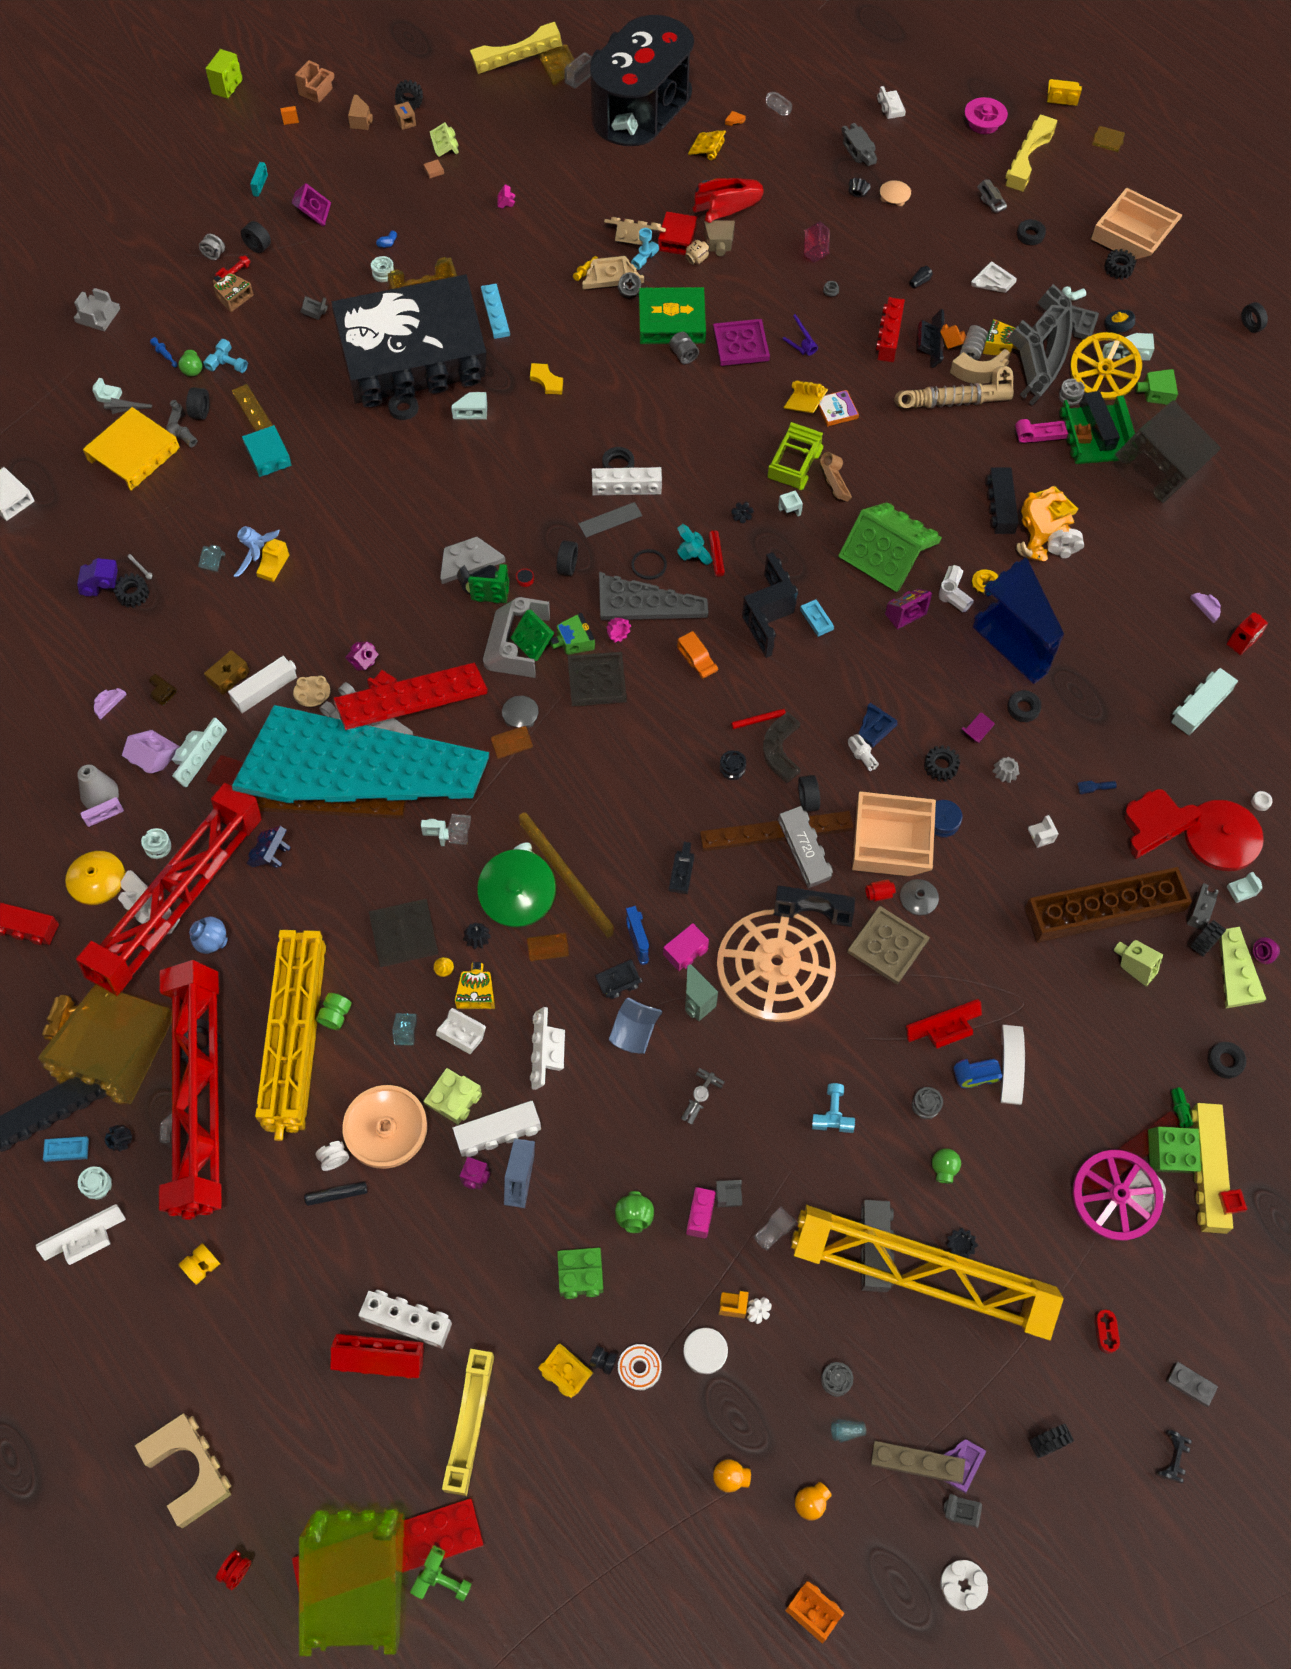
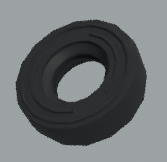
M1033 219L1024 220L1017 229L1018 239L1026 245H1038L1043 241L1046 234L1045 226L1040 221ZM1034 230L1037 232V234L1030 235L1027 234L1025 231Z
M1253 302L1242 309V322L1250 332H1259L1267 326L1268 316L1261 304ZM1252 312L1256 315L1257 323L1253 320Z
M394 395L388 404L390 415L398 420H407L414 417L419 408L415 397L404 396L405 400L399 401L396 400ZM401 403L410 405L409 409L404 411L398 410L397 406Z
M1017 691L1008 701L1010 716L1020 722L1033 721L1041 711L1039 697L1030 691ZM1021 701L1028 702L1031 705V710L1027 712L1021 711L1018 708V703Z
M1222 1042L1211 1049L1208 1055V1063L1210 1069L1221 1078L1230 1079L1237 1077L1244 1071L1246 1056L1244 1051L1236 1044ZM1224 1053L1230 1054L1234 1058V1066L1225 1067L1222 1065L1220 1055Z

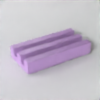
M117 797L80 814L86 825L90 827L124 810Z

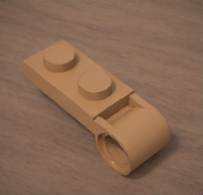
M826 452L820 459L827 477L826 481L832 486L833 494L837 499L848 502L852 496L839 473L843 460L835 454Z

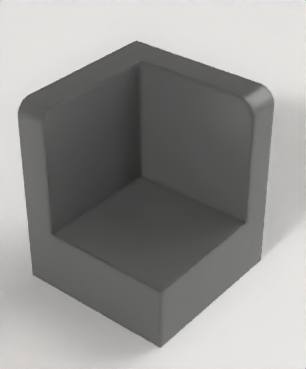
M742 1180L716 1181L717 1208L742 1206Z

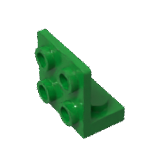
M500 564L499 571L495 572V579L468 578L471 600L507 603L510 586L507 565Z

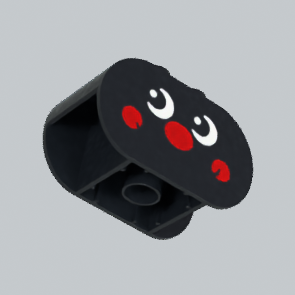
M641 16L628 22L618 33L613 32L608 44L602 50L597 49L593 53L590 62L591 119L593 128L599 136L617 145H644L652 141L689 102L692 96V86L689 81L690 53L694 47V37L686 25L668 16ZM633 113L638 122L634 135H630L627 129L614 131L612 124L617 115Z

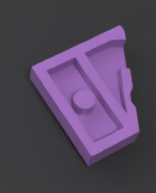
M965 1439L953 1450L945 1453L944 1455L966 1460L963 1483L944 1482L966 1494L986 1451Z

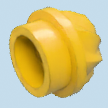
M439 958L434 963V971L438 976L447 977L453 972L454 965L449 958Z

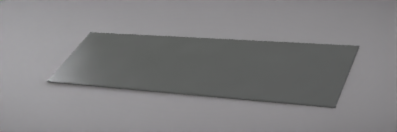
M633 502L578 524L584 535L589 537L643 515L636 503Z

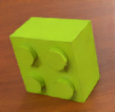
M220 49L205 68L211 92L214 95L228 99L242 81L239 62L235 53Z

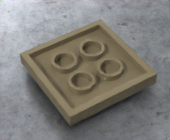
M879 906L847 953L898 985L930 937Z

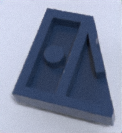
M869 703L859 735L873 748L897 726V720L872 703Z

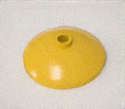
M88 852L77 858L69 867L65 879L66 887L69 894L82 904H102L114 898L122 889L121 881L125 876V869L121 861L109 852Z

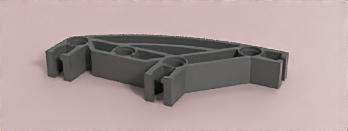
M1054 284L1037 302L1046 312L1031 328L1022 320L1007 338L1020 350L1028 383L1020 395L1026 398L1027 393L1031 390L1035 394L1029 402L1031 405L1042 396L1056 378L1065 361L1071 340L1073 322L1072 302ZM1049 335L1045 352L1043 340Z

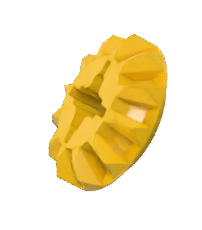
M991 570L977 571L972 578L973 588H976L977 592H983L984 595L986 593L992 595L993 592L998 591L1001 584L999 576ZM989 580V584L982 585L983 582H986V581Z

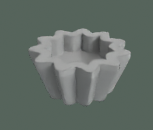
M1010 757L999 759L994 764L993 772L996 774L995 778H1000L1001 782L1007 781L1010 783L1011 780H1016V776L1020 774L1018 763Z

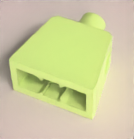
M1134 940L1130 946L1120 941L1114 949V952L1122 956L1120 966L1145 986L1158 974L1163 954L1137 940Z

